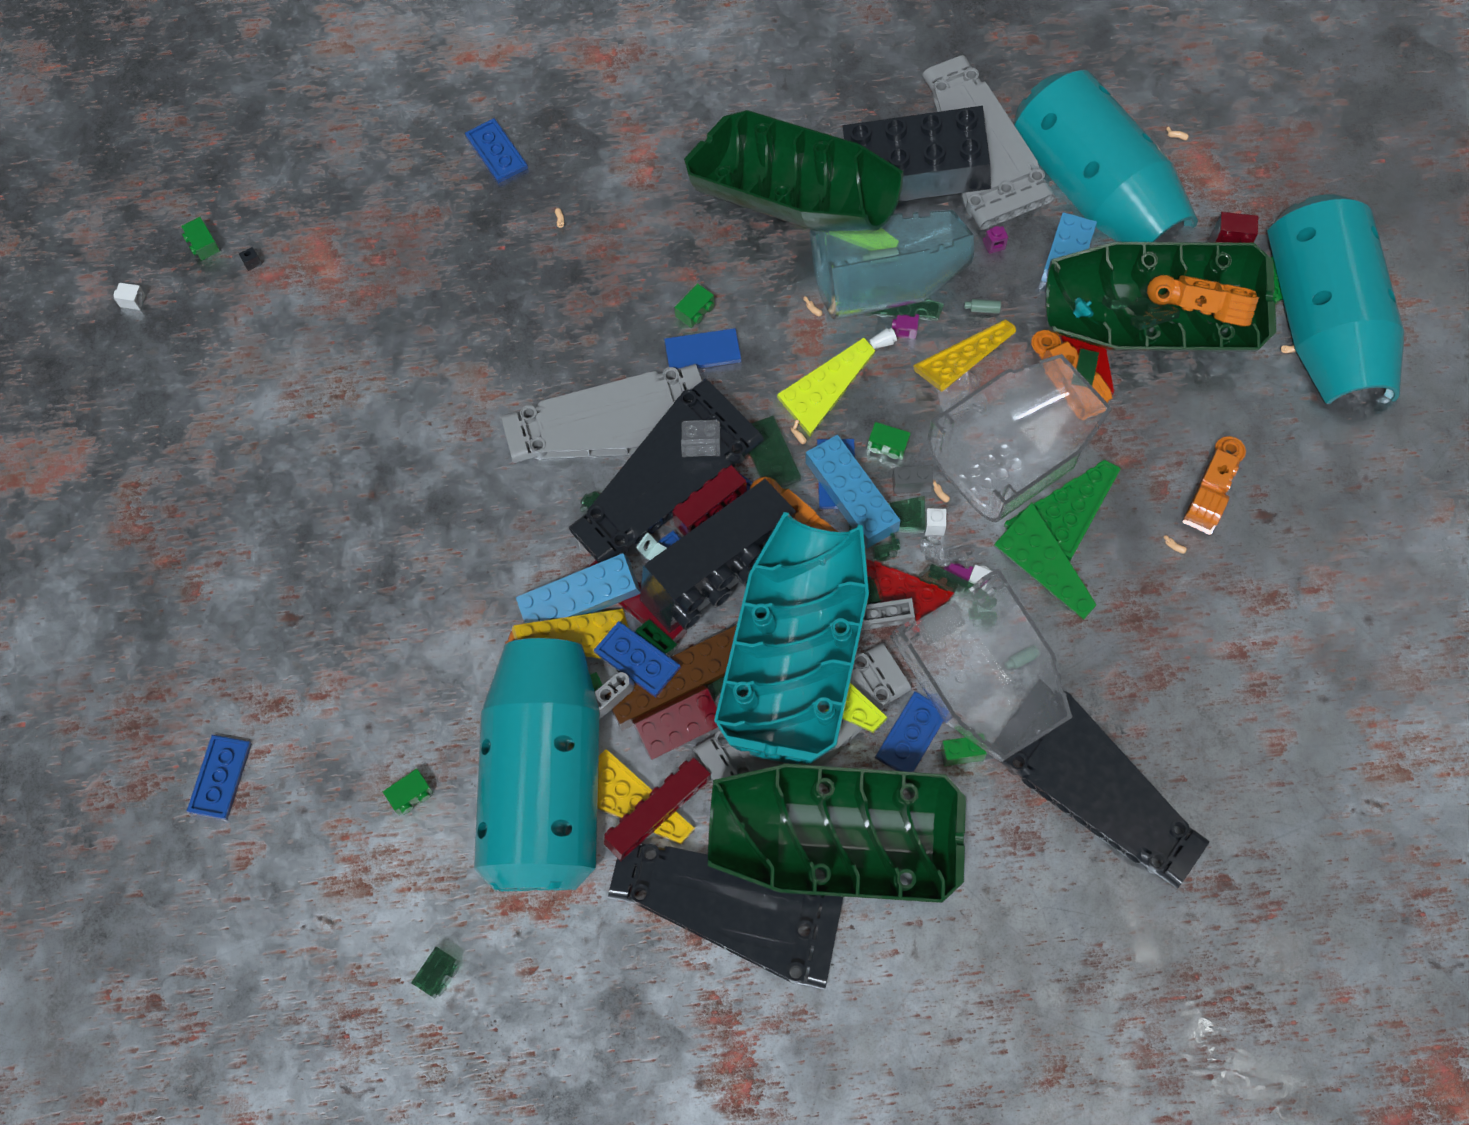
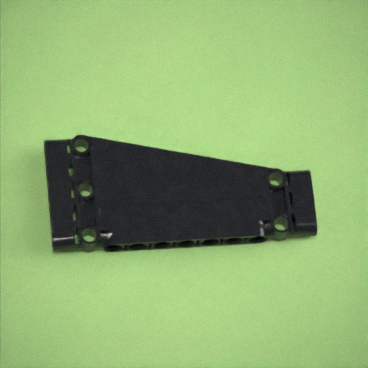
M704 379L692 389L681 393L594 503L588 508L587 513L568 528L598 563L622 553L625 554L629 551L631 545L634 543L639 544L646 533L651 535L673 518L672 511H674L677 504L688 500L690 494L694 491L698 492L708 480L716 478L723 468L727 469L731 465L735 467L736 463L743 462L746 455L764 442V438L708 379ZM716 425L717 427L710 428L709 426ZM735 450L741 451L740 453H734ZM593 515H601L599 518H592ZM618 541H624V542H625V543L622 544V545H617V544H616Z
M1043 678L987 753L1006 766L1011 774L1020 776L1022 782L1128 859L1137 864H1143L1148 872L1157 874L1176 889L1183 883L1210 842L1189 827V824L1070 693L1060 691ZM1054 693H1056V696L1052 700L1051 697ZM1059 699L1064 700L1067 705H1066V706L1060 705V704L1058 703V700H1059ZM1035 730L1043 731L1045 736H1038ZM1021 739H1023V741L1021 742V744L1018 746V745H1017L1018 742H1019ZM1011 754L1010 759L1006 761L1007 757ZM1013 761H1020L1022 767H1015ZM1174 826H1178L1182 830V834L1176 833ZM1151 859H1157L1160 862V867L1154 866Z
M641 843L622 861L617 858L608 898L634 903L792 984L826 989L843 901L842 896L824 895V898H821V895L776 892L709 867L707 864V854L669 846L661 848L655 844ZM648 851L656 852V856L653 859L645 857ZM638 891H645L647 893L646 897L642 900L636 899L635 895ZM819 907L822 908V909H821V914H820V919L817 918V913H818V908H819ZM803 926L808 927L810 934L807 936L800 935L799 928ZM818 928L815 940L813 939L814 929ZM810 949H814L812 960L810 961L808 960ZM793 968H798L802 972L799 978H793L790 975V971ZM806 969L809 970L807 982L804 981Z

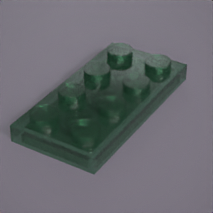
M774 416L751 423L764 438V442L749 453L759 477H771L781 487L801 481V475Z

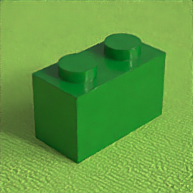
M201 217L181 226L184 230L182 236L187 243L191 242L192 245L189 248L194 256L198 254L201 261L220 252Z
M697 283L674 307L675 317L690 328L695 324H699L703 316L714 308V294Z
M875 422L868 440L867 449L876 454L888 455L892 459L903 460L911 433Z
M983 735L944 740L940 747L944 767L984 761L987 755Z
M415 769L382 791L399 816L409 813L413 806L419 802H425L433 793L418 769Z

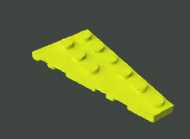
M862 338L778 393V400L795 420H799L800 426L811 437L816 427L821 424L826 414L832 410L850 383L856 379L857 374L873 357L875 349L865 338Z

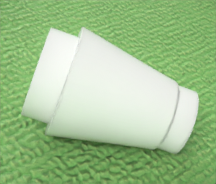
M886 328L872 339H869L870 345L874 349L894 345V342L897 341L892 328Z

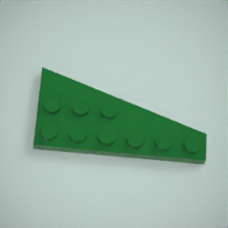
M1031 502L994 544V547L1084 620L1097 604Z

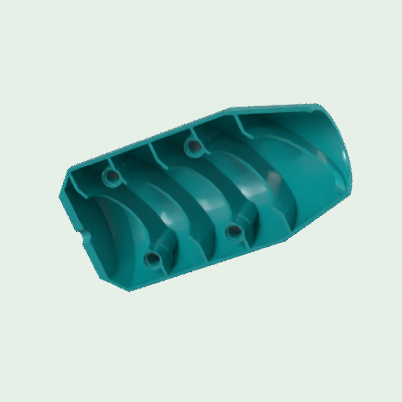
M1077 70L1055 73L1039 82L1031 89L1032 93L1027 98H1023L1015 114L1014 126L1035 156L1038 164L1086 219L1097 222L1096 228L1116 242H1155L1164 232L1179 222L1184 221V226H1192V228L1197 226L1198 219L1174 164L1091 72Z
M1335 194L1306 198L1304 202L1291 205L1277 218L1267 232L1296 352L1326 404H1330L1337 398L1350 392L1367 388H1386L1384 396L1390 398L1391 401H1396L1400 395L1405 332L1371 208L1363 202Z
M786 512L781 516L749 572L714 719L729 745L739 751H749L752 756L788 764H810L836 748L869 597L863 525H858L857 528L848 532H833L802 524ZM743 693H748L745 697H740Z
M550 638L520 639L506 643L483 705L480 724L474 870L496 892L576 890L596 869L600 711L583 646L579 643Z

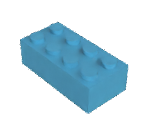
M1062 213L1041 281L1047 282L1048 269L1052 259L1089 249L1097 224L1096 221Z

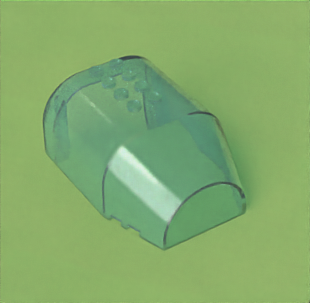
M953 210L930 211V216L919 217V212L913 213V217L903 218L902 213L893 214L889 221L876 231L809 230L813 267L819 294L832 319L923 303L970 266L974 257V234ZM894 247L898 249V255L867 261L862 260V255L868 254V251Z

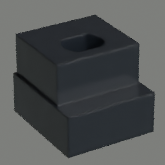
M253 247L239 253L247 271L262 265Z

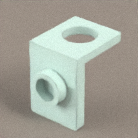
M649 533L645 534L636 547L649 561L667 549V547L657 543ZM649 540V546L644 550V544Z

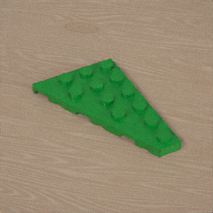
M1106 460L1101 461L1094 468L1088 469L1086 473L1072 479L1060 489H1056L1049 496L1033 504L1070 561L1121 470L1120 467ZM1023 511L1019 512L1012 519L1006 520L1004 527L1008 529Z

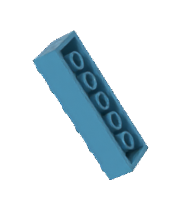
M838 434L806 452L805 463L850 526L855 529L858 525H863L864 545L867 549L899 531L900 519Z
M622 553L516 597L524 623H532L595 613L639 595L641 591L629 558Z

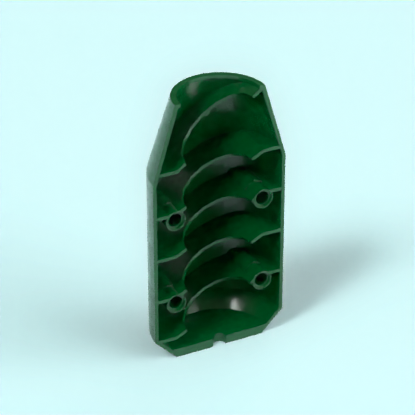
M749 110L723 116L707 133L705 142L700 141L684 158L689 179L693 187L700 193L814 231H876L881 229L893 215L903 186L902 170L858 143Z
M1112 242L1054 258L1050 262L1046 282L1045 304L1048 329L1052 333L1111 351L1256 352L1276 333V309L1273 300L1275 291L1274 263L1255 243ZM1160 275H1168L1176 280H1179V277L1183 275L1219 282L1220 284L1248 288L1255 291L1256 297L1259 299L1251 325L1240 326L1219 321L1214 318L1213 313L1207 315L1196 309L1187 311L1177 305L1155 304L1148 297L1147 287L1150 281ZM1161 288L1158 293L1164 295L1168 292V289ZM1080 297L1086 303L1091 301L1092 304L1089 306L1094 313L1093 316L1077 318L1073 314L1075 300Z
M782 764L713 780L707 864L714 869L780 893L943 903L964 883L966 796L946 774ZM820 784L828 788L827 794L819 791ZM903 790L909 792L910 799H906L903 796ZM816 869H819L824 873V880H819L816 878ZM901 875L907 879L908 885L901 883Z

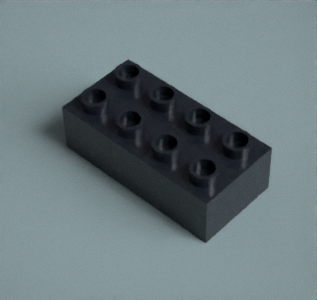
M983 105L842 125L845 140L864 146L903 171V186L899 201L991 189L990 157Z
M763 479L643 565L640 601L669 633L679 626L684 630L691 628L702 617L700 611L710 603L714 608L721 606L731 596L732 591L730 588L738 582H741L744 586L747 585L749 572L781 516L786 512L794 518L796 510L766 479Z

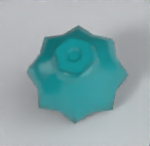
M1080 297L1077 298L1073 314L1077 318L1093 316L1094 313L1089 306L1092 302L1088 301L1086 303Z

